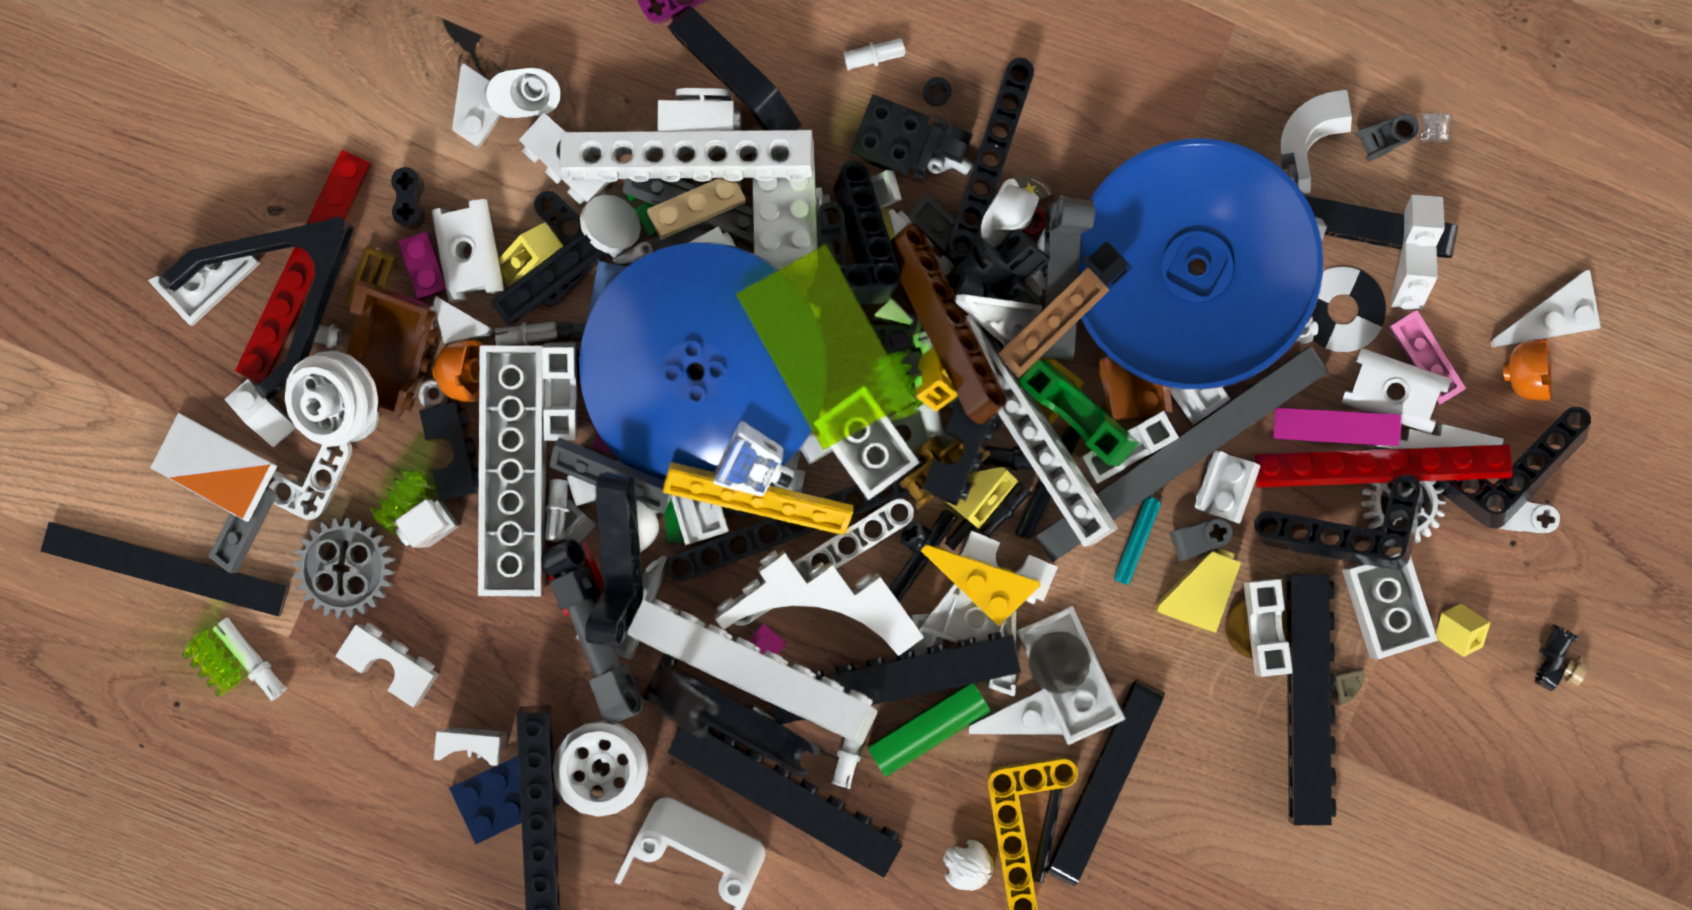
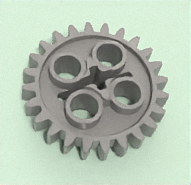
M335 518L332 521V528L326 522H322L321 533L316 529H311L310 533L313 539H301L306 548L305 550H295V553L301 556L302 559L301 561L292 562V565L299 567L301 571L294 574L293 578L302 579L303 583L296 589L307 590L308 593L304 596L303 600L309 601L314 599L313 610H318L324 606V615L329 616L333 609H335L336 618H342L346 610L348 617L353 618L356 614V608L361 614H366V604L375 608L378 606L375 599L376 596L386 598L387 595L382 590V587H391L393 585L390 581L386 580V575L395 574L394 570L387 568V564L394 562L395 558L385 556V553L391 549V546L381 547L380 543L385 536L379 535L374 538V526H370L364 531V521H358L355 527H353L352 518H346L342 526L340 520ZM347 540L349 542V547L347 548L345 557L344 542ZM328 543L334 544L337 550L336 556L332 560L327 559L324 555V547ZM360 545L364 546L368 553L367 559L362 563L358 562L354 557L355 549ZM345 563V565L350 566V571L343 574V571L338 570V565ZM326 573L332 576L334 582L333 587L329 591L321 586V578ZM356 576L362 578L365 585L364 590L359 594L355 593L351 587L352 580ZM343 579L344 595L341 596L339 594V589L341 588Z

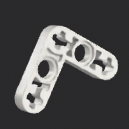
M350 441L340 446V450L344 453L335 457L333 465L323 463V460H331L334 451L330 449V446L322 445L304 484L275 470L272 475L274 481L267 486L276 492L277 486L280 483H285L291 489V496L288 500H282L277 496L273 504L306 520L316 519L323 515L352 455L353 450ZM321 469L327 470L331 474L332 480L328 486H321L317 482L316 475ZM316 491L325 493V496L320 494L316 497L314 505L318 509L309 513L307 511L308 505L305 504V501L311 500Z

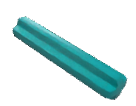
M1148 496L1144 499L1114 575V580L1129 585L1161 506V501Z

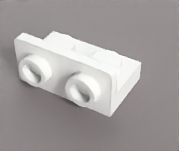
M1215 450L1208 462L1207 473L1202 487L1197 492L1195 508L1209 515L1240 524L1261 466L1257 463Z

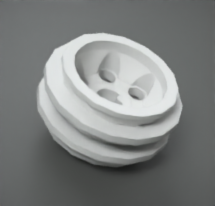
M333 350L309 356L293 367L286 382L285 404L293 424L307 438L327 447L341 446L360 437L370 429L376 419L378 395L375 382L368 370L351 355Z
M605 720L585 723L569 733L558 747L553 764L555 786L564 801L580 813L597 817L616 814L631 805L644 788L649 769L646 750L636 734L622 724H610ZM602 739L610 741L611 747L609 750H602L599 743ZM581 747H585L589 751V756L585 759L580 758L577 754L578 749ZM625 754L628 758V764H619L618 756ZM597 759H601L603 763H609L610 771L608 774H604L602 770L597 771L595 769ZM580 770L584 772V781H576L574 777L575 771ZM616 777H622L625 780L623 788L614 786V779ZM595 785L601 786L603 788L602 796H594L592 794V787Z

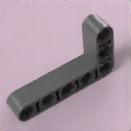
M1060 198L1047 209L1044 253L1048 255L1050 261L1043 266V277H1046V290L1042 289V310L1079 275L1081 234L1093 226L1095 216L1094 200ZM1076 323L1040 358L1072 360L1075 351Z

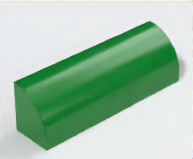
M974 683L963 685L867 745V749L887 778L991 713V710Z

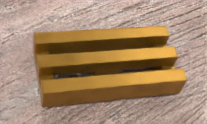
M366 246L344 304L351 306L356 283L363 280L372 255L376 256L367 281L375 283L382 261L385 259L386 263L377 284L384 288L387 286L397 258Z

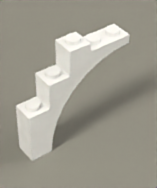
M774 550L761 559L762 566L758 570L764 579L761 582L755 579L742 589L743 595L735 601L732 597L725 600L716 608L719 612L715 614V620L722 629H725L746 616L766 609L792 605L820 607L840 612L865 624L881 636L898 656L924 638L878 573L874 576L867 574L855 583L857 588L852 591L831 561L826 565L823 562L817 564L808 572L810 577L804 579L784 550L779 553Z

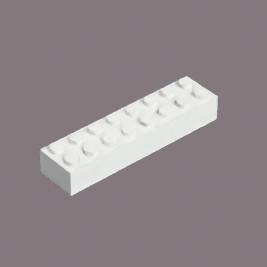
M480 346L478 596L545 595L546 571L542 565V553L546 550L547 441H544L543 409L545 407V379H543L542 370L543 346Z
M654 599L653 603L646 600L642 601L627 632L631 637L862 746L878 712L871 706L873 701L868 699L867 696L851 690L848 695L843 692L845 688L837 682L826 677H822L821 681L815 679L816 674L796 663L790 668L787 666L788 661L768 650L762 655L759 653L760 648L740 637L734 642L732 641V635L710 624L708 629L704 628V622L682 611L681 615L678 616V610L658 599Z

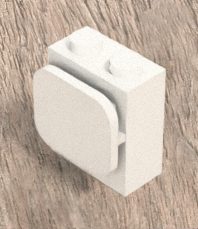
M681 88L676 90L677 100H658V131H742L741 112L735 109L730 90L719 88Z

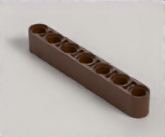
M906 225L890 240L901 273L900 281L966 414L977 424H983L1006 405L1007 398L962 308L956 304V296L924 233L914 225Z

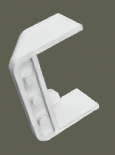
M662 797L652 806L614 882L619 885L621 884L635 857L645 862H654L663 855L667 845L724 872L719 883V894L724 901L734 906L733 910H741L765 860L766 850L763 843L758 839L673 797Z

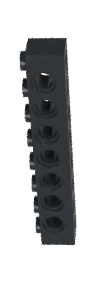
M551 705L520 706L516 717L526 910H561Z

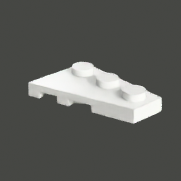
M254 256L207 265L175 292L169 288L166 289L159 281L161 276H156L148 281L190 326H194L261 263Z

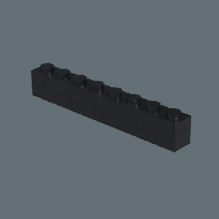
M1286 574L1287 642H1289L1292 673L1287 674L1288 822L1293 825H1332V817H1336L1337 812L1336 800L1331 798V786L1336 785V770L1334 767H1331V755H1335L1336 752L1335 737L1331 736V724L1335 723L1336 713L1335 706L1330 703V692L1335 691V676L1330 674V661L1335 659L1334 643H1330V630H1334L1335 618L1334 613L1330 612L1329 599L1334 598V583L1329 581V575Z
M1006 630L987 634L989 640L976 642V638L971 637L958 640L957 647L946 649L945 643L926 647L928 653L915 655V651L911 650L903 652L899 656L896 654L897 660L885 662L884 657L866 660L867 666L855 668L854 663L835 667L836 673L824 675V670L813 671L812 673L816 674V680L821 681L822 677H826L844 687V693L849 695L850 691L854 690L867 696L868 699L873 701L871 705L1015 675L1021 673L1022 670L1014 634L1007 635ZM772 704L775 721L780 724L805 720Z
M696 719L697 725L707 731L705 737L697 736L681 728L667 753L885 878L903 846L902 841L898 839L899 833L887 826H883L881 830L871 824L873 819L859 810L855 814L844 808L846 803L831 794L828 798L817 793L819 787L805 779L801 783L790 777L792 772L777 763L772 767L764 762V755L751 748L746 752L736 746L737 740L724 733L721 736L710 731L711 726Z

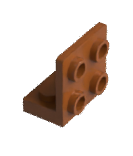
M1110 357L1099 359V376L1103 384L1105 398L1104 408L1107 414L1114 420L1152 416L1163 411L1165 413L1173 412L1169 387L1149 382L1134 375Z

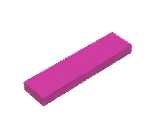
M1276 408L1273 439L1400 447L1402 415Z

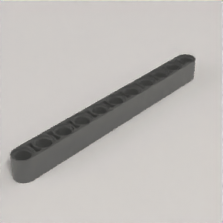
M1312 346L1307 347L1178 436L1179 439L1159 449L1104 487L1096 495L1114 521L1325 375L1329 370ZM1065 516L1035 536L1052 562L1081 544Z

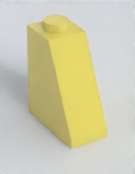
M1217 548L1216 553L1206 552L1158 601L1153 611L1216 633L1241 562L1233 560L1235 554Z

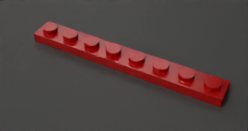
M341 149L305 225L330 220L337 216L345 220L372 164ZM294 247L235 369V372L261 383L271 374L307 300L315 277L314 263L305 250Z
M1510 444L1255 455V463L1261 466L1256 478V488L1391 483L1402 475H1412L1419 481L1512 478Z

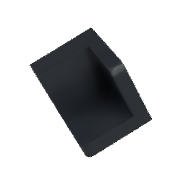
M1107 241L1089 257L1085 255L1081 259L1109 289L1133 268Z

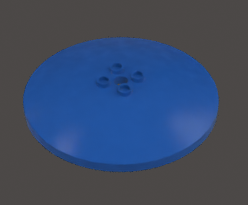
M1184 139L1172 141L1147 149L1124 162L1100 184L1089 199L1094 200L1095 216L1092 228L1081 234L1079 274L1088 268L1081 259L1085 255L1087 257L1092 255L1106 241L1133 268L1109 289L1081 319L1098 346L1124 369L1149 382L1169 388L1183 390L1220 388L1246 380L1265 370L1285 354L1302 334L1313 314L1321 291L1324 263L1322 239L1317 221L1304 194L1295 182L1268 158L1241 145L1222 140ZM1195 259H1202L1207 265L1206 271L1200 276H1194L1189 271L1190 263Z
M692 242L673 245L654 251L630 264L613 279L598 298L585 326L580 349L579 368L582 394L593 425L602 440L625 465L664 481L670 462L715 472L740 420L783 448L780 465L784 466L809 438L815 427L813 422L819 418L826 394L828 362L825 341L821 327L807 299L798 287L773 264L754 253L726 244ZM693 362L701 364L704 368V376L701 380H695L690 376L689 367Z

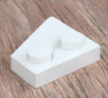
M463 63L460 69L452 130L477 148H480L502 115L497 114L490 107L487 100V87L490 81Z

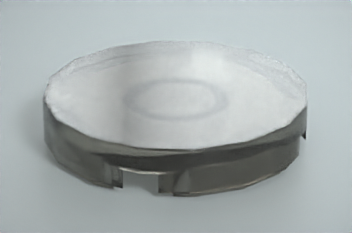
M1061 631L1044 634L1035 641L1029 652L1028 667L1031 677L1040 688L1049 693L1064 694L1074 691L1084 683L1089 674L1091 661L1087 647L1080 638L1069 632Z

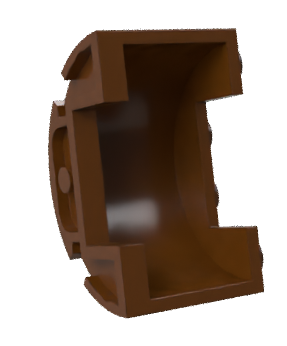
M361 280L356 283L349 312L357 315L347 354L362 364L374 380L378 395L377 412L399 419L405 410L411 411L416 400L414 392L423 372L428 373L433 363L434 356L430 355L432 346L437 344L441 333L440 328H437L439 312H437L435 306Z

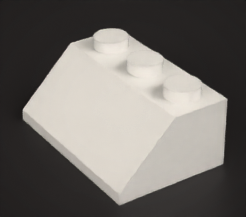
M865 385L858 387L813 422L868 500L919 464L917 458Z

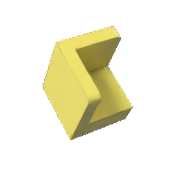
M1459 604L1442 612L1436 637L1437 640L1465 657L1483 647L1491 622L1465 605Z

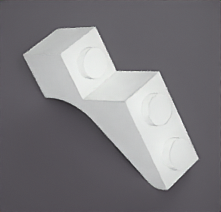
M1413 194L1410 197L1404 211V238L1391 294V307L1402 308L1408 311L1422 310L1438 278L1436 245L1445 229L1443 197Z

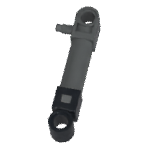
M569 539L543 551L542 565L546 573L554 578L550 581L559 607L561 610L567 608L594 676L593 679L588 681L600 713L606 722L615 724L641 713L643 702L637 689L639 679L632 676L628 665L621 666L614 646L586 642V622L597 603L595 597L599 596L600 592L590 567H584L586 561L583 548L574 539Z

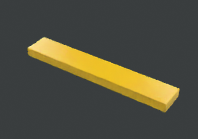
M670 462L662 491L663 493L841 535L846 533L854 506L770 485L763 496H757L714 484L715 472Z

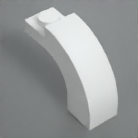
M1347 90L1329 92L1310 99L1292 114L1285 125L1281 138V169L1288 168L1289 177L1296 183L1303 194L1311 192V174L1307 157L1309 148L1324 136L1351 132L1352 114Z

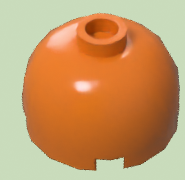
M1547 338L1522 342L1511 352L1509 363H1503L1504 381H1510L1513 391L1519 397L1526 400H1551V364H1549V357H1547V355H1550Z
M477 340L452 342L440 351L433 365L432 372L443 394L456 401H478L480 346H483L481 342Z

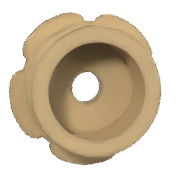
M1578 656L1575 660L1569 658L1566 662L1564 676H1566L1565 682L1567 684L1571 682L1578 686L1586 676L1590 664L1583 661L1582 656Z

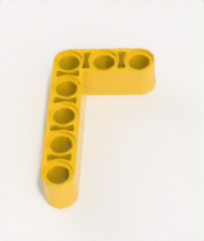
M1053 757L993 768L987 776V787L1009 910H1014V904L1020 898H1026L1030 901L1028 910H1037L1019 795L1065 788L1074 784L1078 777V770L1076 765L1066 757ZM1060 764H1067L1071 768L1069 777L1064 780H1059L1055 777V769ZM1030 769H1036L1040 772V779L1034 785L1026 784L1024 781V775ZM1005 774L1009 776L1010 783L1006 789L998 790L993 786V780L997 775ZM1004 805L1013 806L1015 809L1013 818L1008 821L998 817L999 809ZM1016 836L1020 839V845L1016 850H1005L1003 844L1007 837ZM1015 867H1021L1025 870V876L1019 882H1013L1009 879V872Z

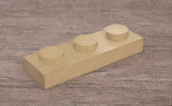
M718 178L648 209L647 213L660 240L745 204L746 198L737 181Z

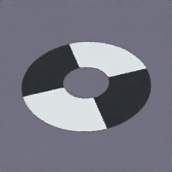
M1334 267L1323 271L1321 291L1312 314L1313 321L1318 324V333L1313 336V340L1325 349L1335 352L1355 351L1372 342L1379 334L1386 314L1385 299L1378 284L1366 273L1351 267ZM1340 294L1351 296L1358 305L1356 318L1351 323L1345 325L1335 323L1328 315L1330 300Z

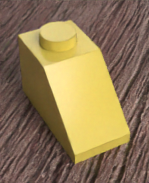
M546 222L521 234L499 258L502 279L508 288L563 247Z
M1004 467L970 473L968 481L973 482L975 486L970 490L967 500L960 499L958 506L946 503L980 529L1018 481Z

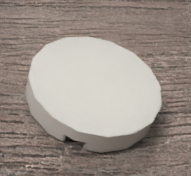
M603 194L592 198L583 208L580 216L583 234H587L591 239L590 243L603 252L612 254L622 253L631 248L639 239L641 225L635 209L617 196Z

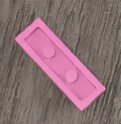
M1418 310L1411 312L1388 327L1411 365L1452 379L1447 393L1440 391L1436 405L1444 403L1466 389Z

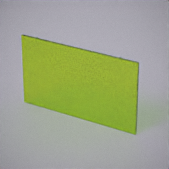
M826 244L736 293L737 298L823 450L912 402L909 393L901 381L902 378L897 374L840 271V266L835 262Z

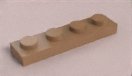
M1089 267L1086 268L997 355L1017 377H1020L1087 313L1109 289Z

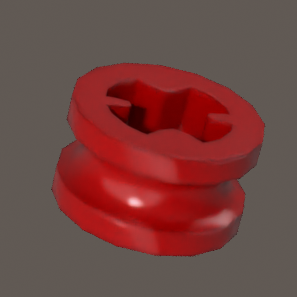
M1036 207L1034 211V217L1038 215L1041 219L1037 223V228L1030 229L1031 225L1021 230L1026 235H1037L1044 229L1046 215L1042 209Z

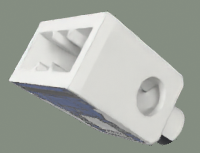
M740 420L715 470L713 483L749 494L763 496L770 482L787 489L795 471L780 465L783 448L779 444Z

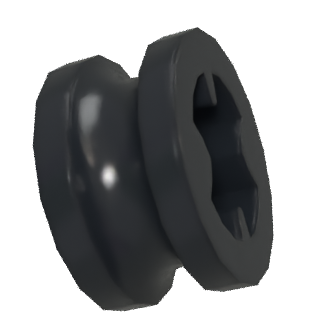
M941 77L931 78L923 88V98L931 106H941L951 96L950 84ZM937 84L943 86L941 91H945V97L939 96L937 100L931 97L933 93H929V87L934 88Z
M918 521L909 523L901 534L902 544L909 547L915 553L921 552V548L925 544L929 545L932 538L931 531Z

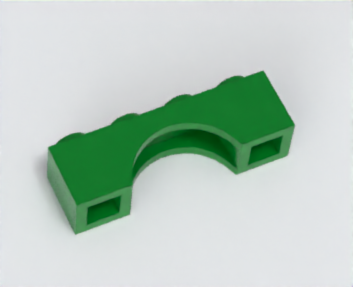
M1038 359L1018 382L1039 403L1048 407L1068 422L1082 436L1085 444L1108 465L1120 466L1139 444L1132 435L1050 362Z

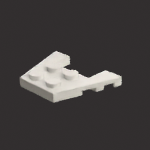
M953 583L918 628L924 636L921 641L927 644H914L906 651L914 650L915 655L928 653L926 647L933 646L936 637L955 643L961 639L975 637L976 642L989 640L987 634L1006 630L1007 635L1014 634L1016 643V610L998 626ZM1016 674L991 679L987 687L1014 696Z

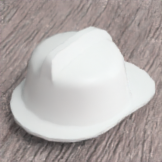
M535 67L514 69L498 73L490 80L487 87V100L490 107L497 114L504 117L541 116L543 113H550L557 107L560 101L561 90L557 80L543 69Z
M1015 179L1004 181L997 196L983 217L981 238L993 247L1001 244L1010 231L1023 230L1028 227L1039 202V197L1034 193L1019 188Z

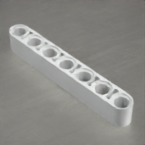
M895 499L849 527L845 535H836L793 562V564L802 573L804 579L810 577L808 572L813 568V556L817 553H824L837 569L907 525L913 518L914 510L912 505L904 499ZM896 504H903L908 510V516L902 522H897L891 517V508ZM870 520H876L882 526L881 535L877 538H870L864 532V526ZM845 536L853 538L856 543L855 551L849 555L841 553L838 549L839 540ZM771 609L749 615L747 619L739 620L734 624L741 626L749 624Z

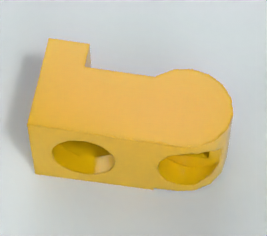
M929 349L923 354L918 363V368L922 371V384L916 388V397L936 412L956 398L957 394L935 349Z

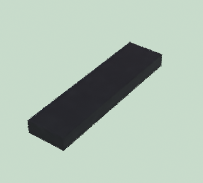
M582 232L490 302L506 324L511 327L608 253L595 248L590 243L591 239L587 234L584 235Z

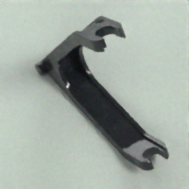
M337 216L330 220L193 249L169 268L159 278V281L166 289L169 288L175 292L207 265L291 247L301 248L309 254L314 263L315 277L285 362L255 388L262 399L266 397L268 400H271L286 387L287 378L293 367L309 357L348 246L356 231L353 225Z
M665 653L663 654L653 678L642 695L643 699L657 704L668 719L692 734L700 737L706 736L705 733L707 731L696 723V719L775 761L794 774L806 777L811 773L801 767L800 759L806 751L819 756L820 749L816 744L788 727L675 667L678 659Z

